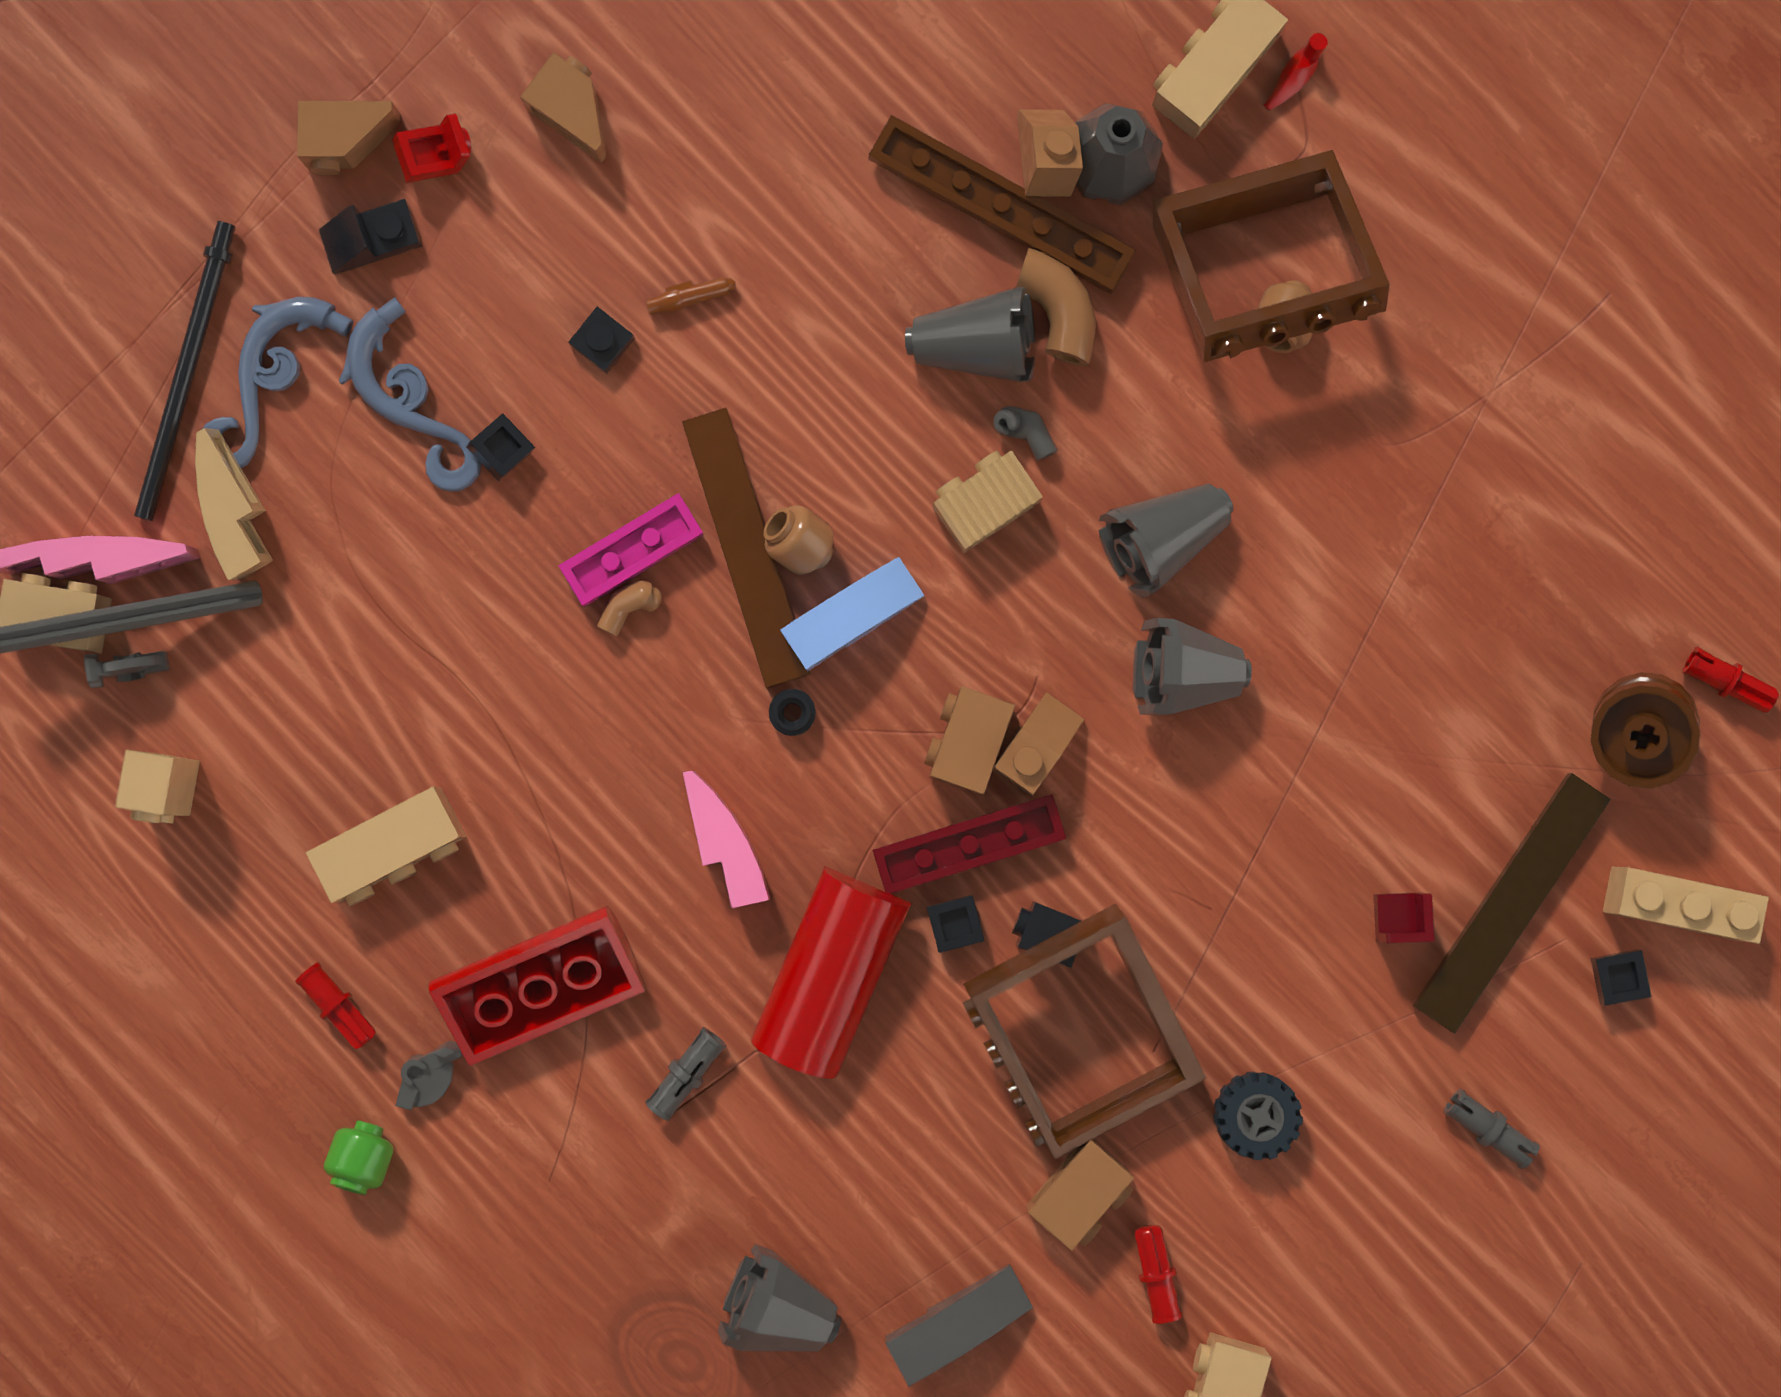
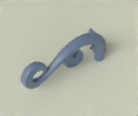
M294 297L268 305H254L252 307V311L259 314L260 317L253 323L245 337L238 369L246 439L242 447L237 452H234L233 455L241 469L248 465L254 457L259 441L258 385L273 392L285 391L295 383L300 373V363L296 354L284 347H274L267 351V354L273 358L274 364L272 368L265 369L262 365L265 347L278 331L286 326L297 323L299 325L296 329L299 332L310 326H315L321 330L327 327L343 336H347L353 326V320L335 311V305L314 297ZM220 417L206 423L202 429H219L220 433L223 434L228 429H238L240 425L232 417Z
M394 297L377 311L373 307L356 324L349 338L345 365L339 382L340 384H345L348 380L352 379L355 389L364 402L377 414L392 423L457 444L463 450L465 461L460 468L449 471L443 467L440 458L444 449L442 445H433L427 454L425 465L426 474L431 483L436 487L449 492L462 491L471 486L478 478L482 464L466 448L471 440L464 433L414 412L426 401L429 393L428 382L422 371L412 364H398L389 371L386 377V386L391 389L396 386H402L404 389L402 396L398 399L388 396L382 390L373 373L371 360L374 348L378 352H382V338L384 334L391 330L389 325L406 313L403 306Z

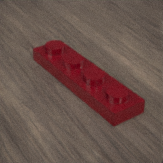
M1053 794L876 848L872 851L884 890L892 894L1067 838Z

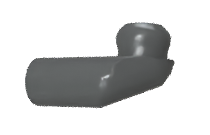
M1008 406L995 414L993 419L995 430L1001 435L1027 440L1037 461L1045 459L1058 451L1038 413Z

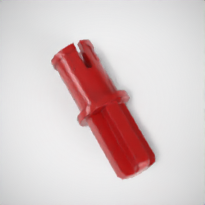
M1698 646L1690 653L1682 669V673L1718 690L1719 696L1725 698L1727 695H1730L1763 713H1768L1774 707L1779 697L1776 688L1743 672V665L1739 663L1732 665L1726 661L1724 662Z
M315 963L295 980V983L298 986L300 985L322 1013L319 1017L322 1020L327 1018L353 1049L362 1048L373 1039L376 1030L350 1001L352 994L350 992L344 994L332 978L321 968L320 963Z
M1159 1225L1140 1227L1134 1233L1143 1272L1139 1275V1280L1146 1285L1152 1312V1322L1154 1324H1163L1182 1318V1312L1179 1309L1173 1276L1177 1272L1175 1268L1170 1267L1162 1228Z

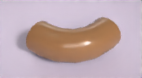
M1029 248L1016 287H1026L1025 294H1029L1030 298L1040 303L1047 312L1050 330L1044 351L1049 356L1060 361L1078 366H1088L1093 353L1097 323L1089 293L1068 266L1043 252Z

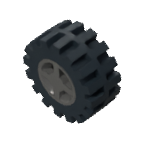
M1254 1071L1246 1072L1242 1076L1237 1075L1231 1079L1232 1081L1227 1086L1224 1084L1220 1090L1219 1098L1215 1100V1114H1213L1217 1132L1227 1146L1245 1158L1248 1157L1261 1161L1263 1158L1278 1157L1277 1154L1282 1151L1286 1153L1291 1148L1290 1144L1292 1141H1297L1300 1135L1298 1132L1299 1126L1303 1124V1116L1300 1113L1302 1107L1294 1091L1281 1079L1267 1073H1257Z

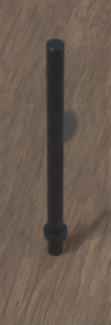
M217 221L211 245L204 248L203 256L207 258L134 514L135 517L153 521L225 264H231L233 254L229 253L236 226L223 221Z

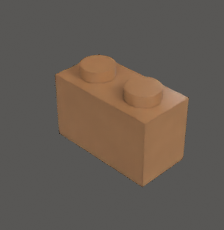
M961 686L958 696L949 693L939 719L948 722L943 739L939 740L933 737L924 762L925 765L932 767L929 777L984 795L1015 705Z
M1091 1139L1076 1147L1025 1206L1033 1218L1072 1251L1078 1243L1086 1246L1096 1236L1102 1227L1098 1220L1109 1207L1116 1210L1127 1200L1133 1191L1129 1184L1134 1177L1129 1170L1096 1141Z

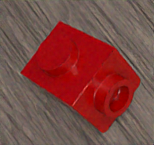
M455 113L446 115L440 125L396 132L392 138L406 183L458 174L471 153L470 136L467 130L460 126Z

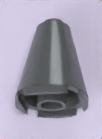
M1015 287L915 317L913 326L907 327L905 330L907 355H914L915 361L919 365L1015 382H1030L1033 378L1035 357H1026V354L1030 352L1031 343L1035 342V328L1031 298L1029 294H1025L1027 288Z
M1204 484L1118 507L1100 516L1099 521L1106 522V526L1099 530L1100 540L1105 554L1117 575L1121 577L1127 573L1136 583L1128 588L1134 594L1144 598L1156 593L1230 525L1233 504L1225 490L1216 488L1212 484Z

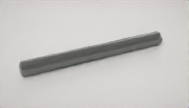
M257 581L3 626L0 627V654L260 606L263 602L261 587Z

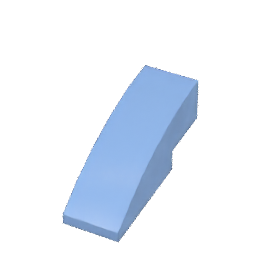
M897 557L811 609L780 631L808 672L844 647L850 646L925 595L901 559Z

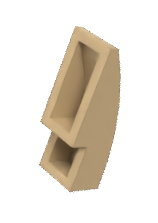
M204 428L196 433L195 467L197 492L204 525L214 553L228 581L243 579L273 561L250 521L266 510L219 429Z

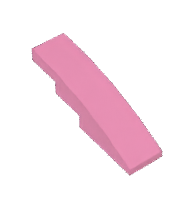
M81 536L41 540L0 549V572L12 575L43 566L45 575L61 580L93 570L96 580L113 584L196 560L200 556L198 549L182 543L141 537Z

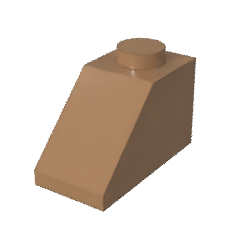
M553 52L520 97L527 111L595 160L602 163L607 155L597 92L592 79L589 78L592 72L576 58L569 56L567 60H564Z
M298 101L297 157L307 169H311L312 173L318 175L332 176L340 174V169H354L401 124V114L392 101Z
M1018 109L1017 122L1025 196L1071 197L1083 169L1078 125L1064 110Z
M1046 692L995 763L993 770L1028 795H1033L1083 723L1084 718Z

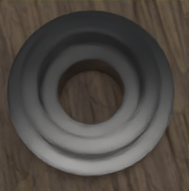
M784 690L778 693L770 703V721L773 727L784 735H801L809 730L814 723L816 716L815 705L812 699L801 690ZM796 704L801 708V717L797 721L790 722L785 719L783 712L787 705Z

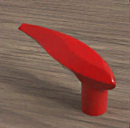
M1314 33L1306 45L1290 58L1281 72L1275 90L1263 104L1265 109L1270 111L1281 105L1309 81L1317 69L1321 54L1327 47L1328 40L1325 35Z

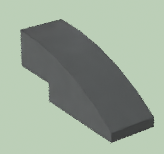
M1008 1264L928 1308L927 1313L886 1335L885 1344L909 1387L986 1341L1032 1309L1033 1306L1014 1270Z

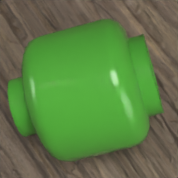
M356 1121L354 1129L340 1128L336 1131L323 1167L325 1173L332 1177L330 1185L360 1195H366L368 1189H376L382 1185L394 1152L393 1145L388 1140L381 1138L384 1131L383 1128L367 1122Z

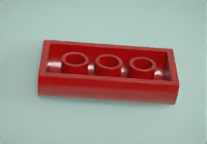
M824 866L751 1037L753 1046L772 1060L798 1072L824 1079L836 1078L912 903Z
M609 906L588 913L429 982V994L469 1066L645 992L633 952L615 914Z

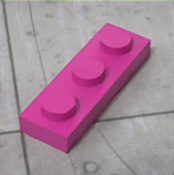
M677 493L561 563L558 567L582 606L586 607L697 540L704 533L680 494Z

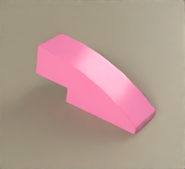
M695 771L683 772L702 864L704 866L722 862L731 908L770 900L771 897L763 869L748 836L733 812L717 792Z

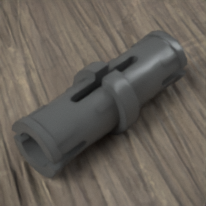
M702 1027L700 1033L679 1060L673 1059L669 1064L670 1072L651 1097L645 1101L647 1107L660 1118L670 1121L674 1112L693 1088L697 1090L704 1081L701 1077L721 1051L727 1047L725 1042L709 1029Z
M1459 1089L1452 1095L1450 1099L1457 1104L1451 1105L1447 1103L1443 1112L1445 1115L1450 1116L1477 1135L1476 1141L1484 1147L1491 1145L1516 1163L1519 1168L1525 1169L1531 1164L1533 1159L1525 1153H1532L1536 1156L1540 1149V1145L1537 1142H1533L1506 1123L1507 1117L1499 1111L1492 1113L1466 1094L1463 1089Z

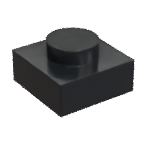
M597 306L568 343L607 374L634 341L635 337Z
M502 413L473 438L466 448L499 482L530 455L535 446Z
M973 895L927 906L939 953L985 941Z
M1635 949L1591 958L1600 1005L1607 1006L1652 997L1642 950Z

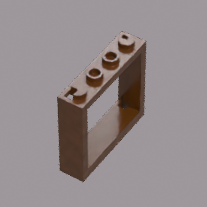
M1333 150L1153 200V229L1204 362L1229 356L1231 359L1243 351L1264 345L1267 347L1277 346L1289 338L1307 333H1323L1335 325L1353 320L1364 321L1367 320L1368 316L1386 311L1390 283ZM1328 195L1362 280L1214 321L1182 235Z
M1116 904L963 983L970 996V999L963 1002V1005L975 1028L983 1024L985 1025L991 1036L990 1040L983 1043L996 1069L1006 1065L1012 1079L1004 1082L1017 1108L1025 1104L1027 1105L1033 1118L1026 1121L1025 1124L1037 1147L1046 1142L1054 1159L1207 1079L1126 916ZM1111 936L1172 1060L1052 1123L988 1000Z

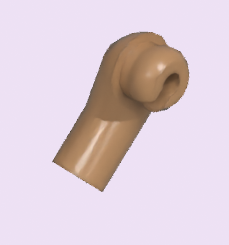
M641 580L616 589L612 593L597 627L618 637L630 612L641 608L652 612L659 607L662 600L660 590L652 587L650 582Z

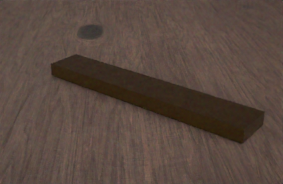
M1567 773L1412 1005L1448 1031L1454 1034L1457 1032L1611 799L1575 774Z

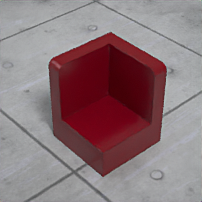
M1431 893L1373 894L1376 941L1382 943L1435 942L1433 898Z

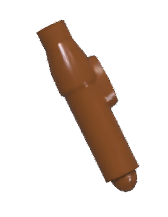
M724 276L695 285L688 281L665 288L666 292L645 301L649 315L658 312H672L689 305L729 295V292L735 288L736 283L733 279L725 278Z

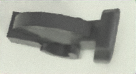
M166 651L142 655L141 652L129 656L116 655L113 656V661L100 662L99 655L94 653L85 654L83 660L90 688L104 687L103 678L116 677L117 682H129L143 679L148 674L170 671Z
M448 1041L425 1055H413L406 1061L401 1069L402 1084L395 1106L412 1110L413 1107L432 1104L446 1093L453 1079L454 1065L452 1061L463 1056L456 1042Z

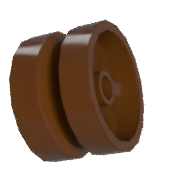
M1640 672L1622 677L1604 690L1594 708L1590 742L1596 761L1610 777L1632 787H1658L1672 783L1688 771L1698 754L1700 717L1693 697L1680 683L1662 674ZM1644 724L1653 726V731L1649 734L1639 732L1643 729Z

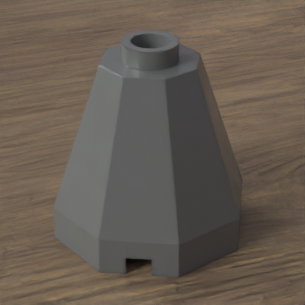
M1104 103L1075 121L1079 128L1083 169L1076 186L1083 197L1094 200L1097 198L1109 200L1108 203L1122 205L1153 186L1163 142L1142 111Z
M1154 618L1144 621L1141 631H1148L1149 635L1147 641L1137 640L1134 649L1132 688L1136 698H1144L1146 705L1138 706L1140 715H1169L1240 696L1243 687H1248L1250 684L1252 666L1250 660L1245 658L1242 648L1176 619Z
M755 1244L751 1249L755 1259L745 1256L740 1262L725 1297L723 1310L730 1312L731 1316L729 1324L720 1321L718 1334L722 1343L740 1351L819 1352L826 1343L831 1344L835 1340L841 1324V1316L836 1315L837 1306L835 1302L773 1250Z

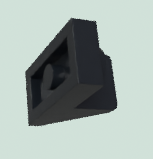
M406 199L362 213L354 205L348 206L318 229L334 275L422 247L413 215Z

